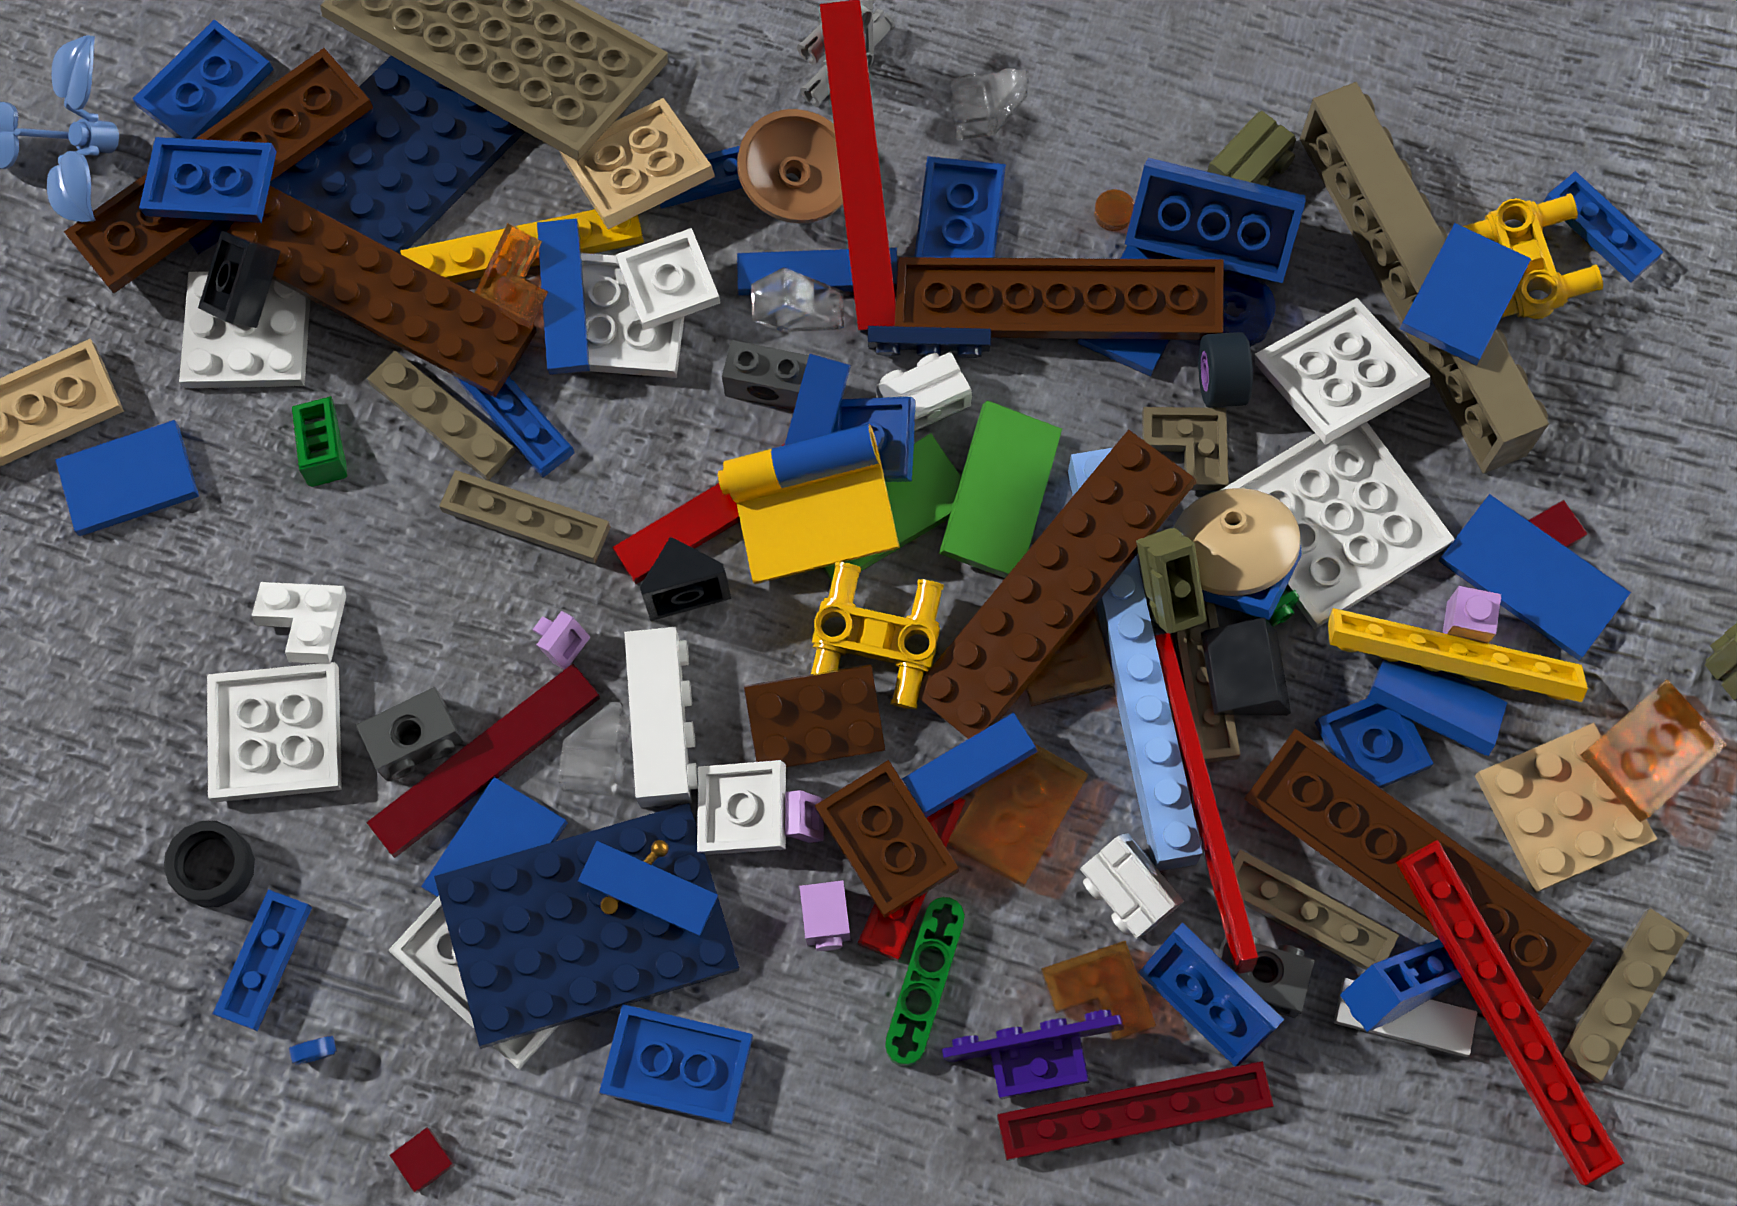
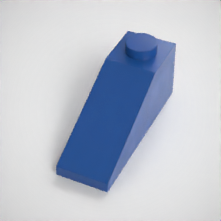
M1437 939L1372 964L1340 996L1349 1007L1352 1016L1369 1032L1393 1022L1461 982L1463 979L1441 940Z

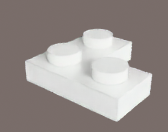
M260 582L252 618L255 626L291 627L285 650L288 662L331 664L345 605L346 592L344 586Z

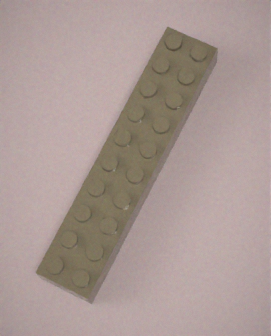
M1356 81L1313 98L1300 141L1399 322L1402 324L1448 235L1443 227L1436 224L1431 215V208L1427 197L1423 193L1418 192L1412 181V173L1408 163L1403 159L1400 160L1393 147L1390 131L1385 126H1381L1375 115L1372 99L1368 94H1363ZM1495 329L1477 365L1406 332L1482 473L1485 474L1526 457L1548 427V414L1543 403L1538 399L1535 400L1530 391L1524 369L1519 364H1515L1508 352V343L1503 332Z

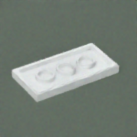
M438 896L388 951L474 1028L442 904ZM558 1026L493 1045V1047L520 1070Z

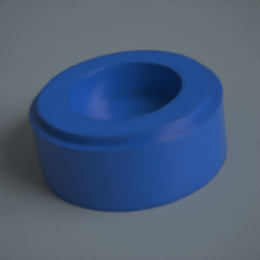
M333 1036L322 1037L289 1047L291 1061L295 1065L324 1059L335 1055V1052H337Z

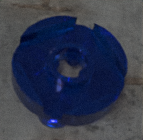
M1223 270V333L1243 332L1248 338L1251 347L1265 339L1273 322L1276 311L1274 296L1264 282L1261 285L1257 280L1251 278V275ZM1229 302H1235V306L1243 308L1245 312L1240 313L1239 317H1232L1226 314L1224 310L1227 309Z

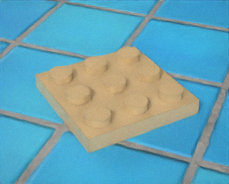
M664 98L614 121L579 161L560 151L563 161L607 229L625 222L715 177L712 165Z
M1595 723L1481 770L1475 775L1535 893L1657 840Z

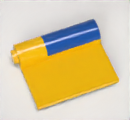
M869 423L725 460L723 462V470L718 471V480L722 493L724 495L730 494L733 501L737 503L754 584L834 565L835 562H846L900 548L879 450L873 429Z

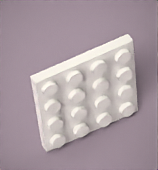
M1367 422L1326 445L1314 433L1221 489L1245 488L1267 493L1285 504L1294 515L1300 531L1302 556L1286 589L1288 592L1296 590L1300 596L1296 605L1314 630L1328 622L1332 608L1344 611L1448 548L1455 540Z

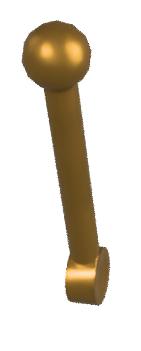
M663 840L655 841L651 846V853L643 861L652 865L658 857H664L668 853V844ZM609 896L605 897L601 902V910L606 914H613L618 909L619 901Z

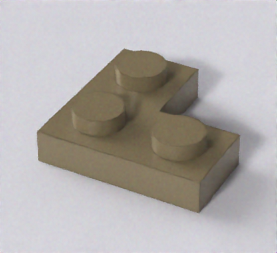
M1143 407L1142 439L1159 452H1184V470L1192 475L1197 482L1191 490L1219 491L1229 485L1226 408Z

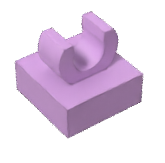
M563 611L560 612L554 622L542 616L532 629L535 633L542 636L536 645L553 664L563 670L571 665L590 639V636L574 617Z
M801 790L786 792V837H792L807 843L824 841V822L814 806L824 800L823 798Z

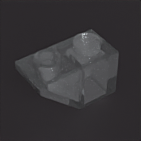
M1004 69L993 74H965L959 78L950 79L949 100L956 140L996 135L1027 97L1029 84L1028 69Z
M784 267L751 284L752 321L781 332L840 330L844 328L843 291Z
M611 702L563 740L558 783L563 792L615 797L616 784H623L626 762L625 758H620L622 742L629 741L631 730L630 717L625 716L620 702Z

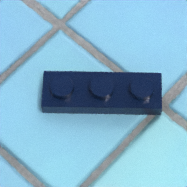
M868 326V349H876V354L881 356L900 355V350H917V355L922 357L933 353L941 356V351H957L958 357L978 358L982 357V352H989L991 346V329Z

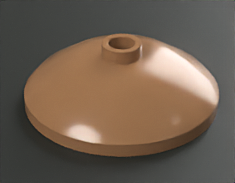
M785 109L767 114L749 128L739 148L737 170L745 193L759 209L782 221L811 223L827 218L843 205L834 124L831 121L810 111ZM789 173L795 174L799 180L795 182L790 181L786 175Z

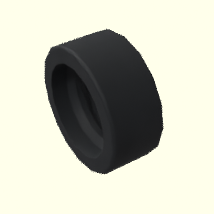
M199 821L184 827L172 838L165 852L164 872L168 884L185 900L201 907H220L236 900L247 889L254 875L255 858L250 844L231 826L218 821ZM209 839H218L227 843L235 857L234 867L229 877L221 885L212 889H200L193 886L185 874V862L190 852L199 843Z

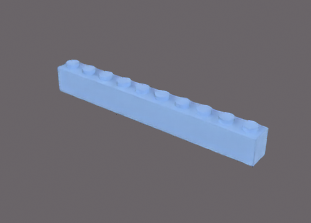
M1113 448L1071 454L1068 476L1073 496ZM1135 556L1097 602L1096 607L1150 858L1155 867L1162 871L1196 865L1203 853L1137 556Z

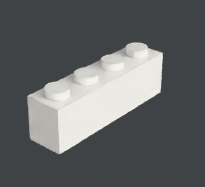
M676 627L624 632L637 802L640 808L692 803L691 790L698 789V772L696 763L689 764L688 748L695 747V733L693 721L686 722L685 707L692 706L690 680H682L681 667L689 665L687 640H679Z

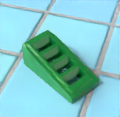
M332 397L292 406L299 471L307 485L314 487L347 478L346 460ZM325 416V420L305 425V421ZM327 432V433H325V434H321V435H317V436H313V437L308 438V436H312V435H316V434H319V433ZM329 447V449H325V450H322V451H318V452L311 453V451L320 450V449H324V448Z

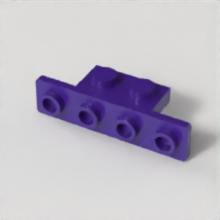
M1099 1010L1085 1014V1021L1068 1025L1066 1018H1059L1041 1022V1030L1023 1033L1022 1027H1011L996 1031L997 1038L979 1042L977 1035L956 1038L952 1040L953 1047L942 1049L943 1058L949 1063L991 1055L999 1098L1006 1099L1090 1083L1081 1038L1119 1031L1125 1028L1120 1015L1112 1016L1111 1010Z

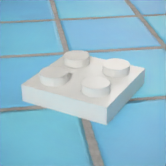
M692 228L616 254L617 263L644 330L720 304L719 294Z
M776 760L698 767V853L713 855L786 849V764L784 762Z

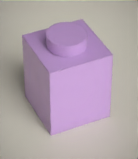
M1458 586L1447 601L1443 633L1489 643L1496 635L1502 594Z
M844 881L799 886L807 946L816 945L817 951H830L842 948V942L851 941Z

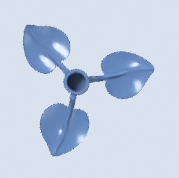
M90 35L64 44L56 52L52 63L51 76L55 94L58 97L65 98L64 106L66 109L82 117V119L70 125L69 132L17 128L18 111L16 107L8 102H0V169H8L15 163L19 153L18 136L69 139L70 143L79 149L60 155L58 157L59 165L51 168L47 177V195L51 207L63 218L76 222L95 221L91 207L90 170L85 156H98L99 152L113 153L119 142V132L113 122L98 120V114L88 113L83 110L88 102L92 85L95 36Z

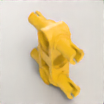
M1571 193L1539 204L1530 200L1509 199L1503 202L1497 210L1485 215V220L1463 226L1531 258L1501 318L1516 314L1517 317L1543 319L1549 316L1554 309L1563 307L1569 298L1603 290L1601 272L1596 264L1564 275L1556 272L1542 232L1543 227L1570 219H1577V206ZM1515 219L1522 222L1523 225L1517 228L1508 227L1504 223L1508 220ZM1533 290H1542L1548 294V297L1538 300L1529 296L1528 293Z
M835 562V571L829 596L821 601L819 611L814 619L815 629L811 643L813 644L812 648L816 649L811 674L838 670L840 657L846 653L895 663L899 670L891 704L917 710L924 673L931 669L940 633L936 617L944 585L930 580L918 579L911 615H907L906 618L856 607L853 604L861 567L845 562ZM832 617H840L846 622L844 632L836 637H830L823 632L825 622ZM915 634L923 635L929 640L928 649L919 655L912 654L905 648L907 640Z

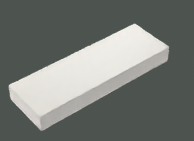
M1344 978L1341 983L1334 1024L1367 1032L1361 1023L1352 1016L1349 1007L1340 996L1355 981ZM1428 1000L1393 1022L1371 1030L1369 1033L1468 1057L1471 1051L1477 1011Z

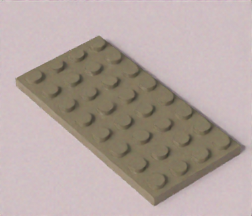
M325 0L320 5L324 18L576 161L583 157L668 63V52L574 0Z

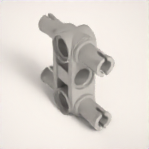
M824 0L823 4L848 0ZM860 0L868 70L873 63L874 47L895 26L892 18L887 13L882 19L880 18L884 14L883 10L877 9L873 13V3L876 0ZM820 11L819 25L797 45V50L805 61L810 55L812 56L809 59V63L812 65H816L822 57L821 69L800 89L806 101L810 102L814 97L812 105L815 107L820 106L822 101L830 94Z

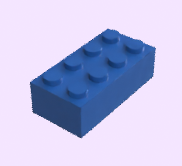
M1148 158L1143 168L1125 245L1182 259H1224V269L1283 283L1304 210L1306 196Z

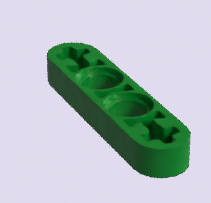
M950 897L937 898L926 909L890 1023L885 1049L889 1059L898 1066L909 1067L915 1065L925 1053L964 925L965 914L963 908L958 901ZM944 908L951 909V917L957 920L956 924L948 923L943 936V940H952L950 946H947L938 939H925L927 932L935 937L938 920L932 917L934 913L941 914ZM933 948L943 954L945 963L939 971L927 972L920 966L919 956L924 950ZM913 991H924L930 996L932 1004L929 1011L925 1014L915 1015L907 1009L905 1004L906 998ZM901 1016L914 1024H926L923 1032L915 1027L912 1043L918 1046L916 1052L909 1051L906 1057H900L898 1055V1047L892 1045L894 1039H903L907 1024H898Z

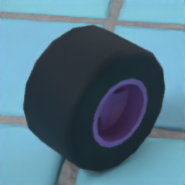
M1243 332L1204 335L1199 347L1198 370L1200 391L1206 407L1247 405L1251 398L1253 384L1252 356L1248 338Z

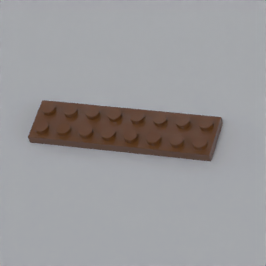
M323 48L196 139L272 143L277 151L271 176L272 181L370 111L373 105L358 85L328 51ZM146 173L93 211L95 221L77 222L65 230L64 233L114 294L216 220L145 216L139 209L147 176Z
M269 186L262 223L234 221L227 231L239 237L281 250L273 274V280L494 398L537 333L534 324L272 186Z
M899 257L895 326L991 329V338L1201 340L1207 334L1223 333L1224 259Z
M1128 429L922 678L918 698L967 739L1000 721L1138 554L1136 540L1145 538L1159 529L1197 483L1195 478Z
M1296 728L1244 798L1439 939L1396 863L1418 849L1438 840L1533 1006L1539 1012L1542 1011L1594 940Z

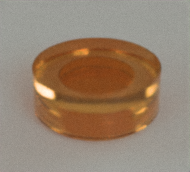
M1112 189L1103 192L1095 203L1094 217L1096 222L1108 231L1125 229L1130 224L1134 201L1129 194L1122 190Z

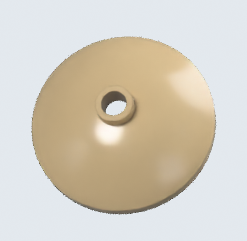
M1232 488L1207 494L1190 504L1182 512L1174 525V528L1183 533L1184 537H1188L1195 543L1202 590L1218 595L1242 596L1265 590L1288 574L1299 555L1300 531L1292 512L1275 497L1253 489Z

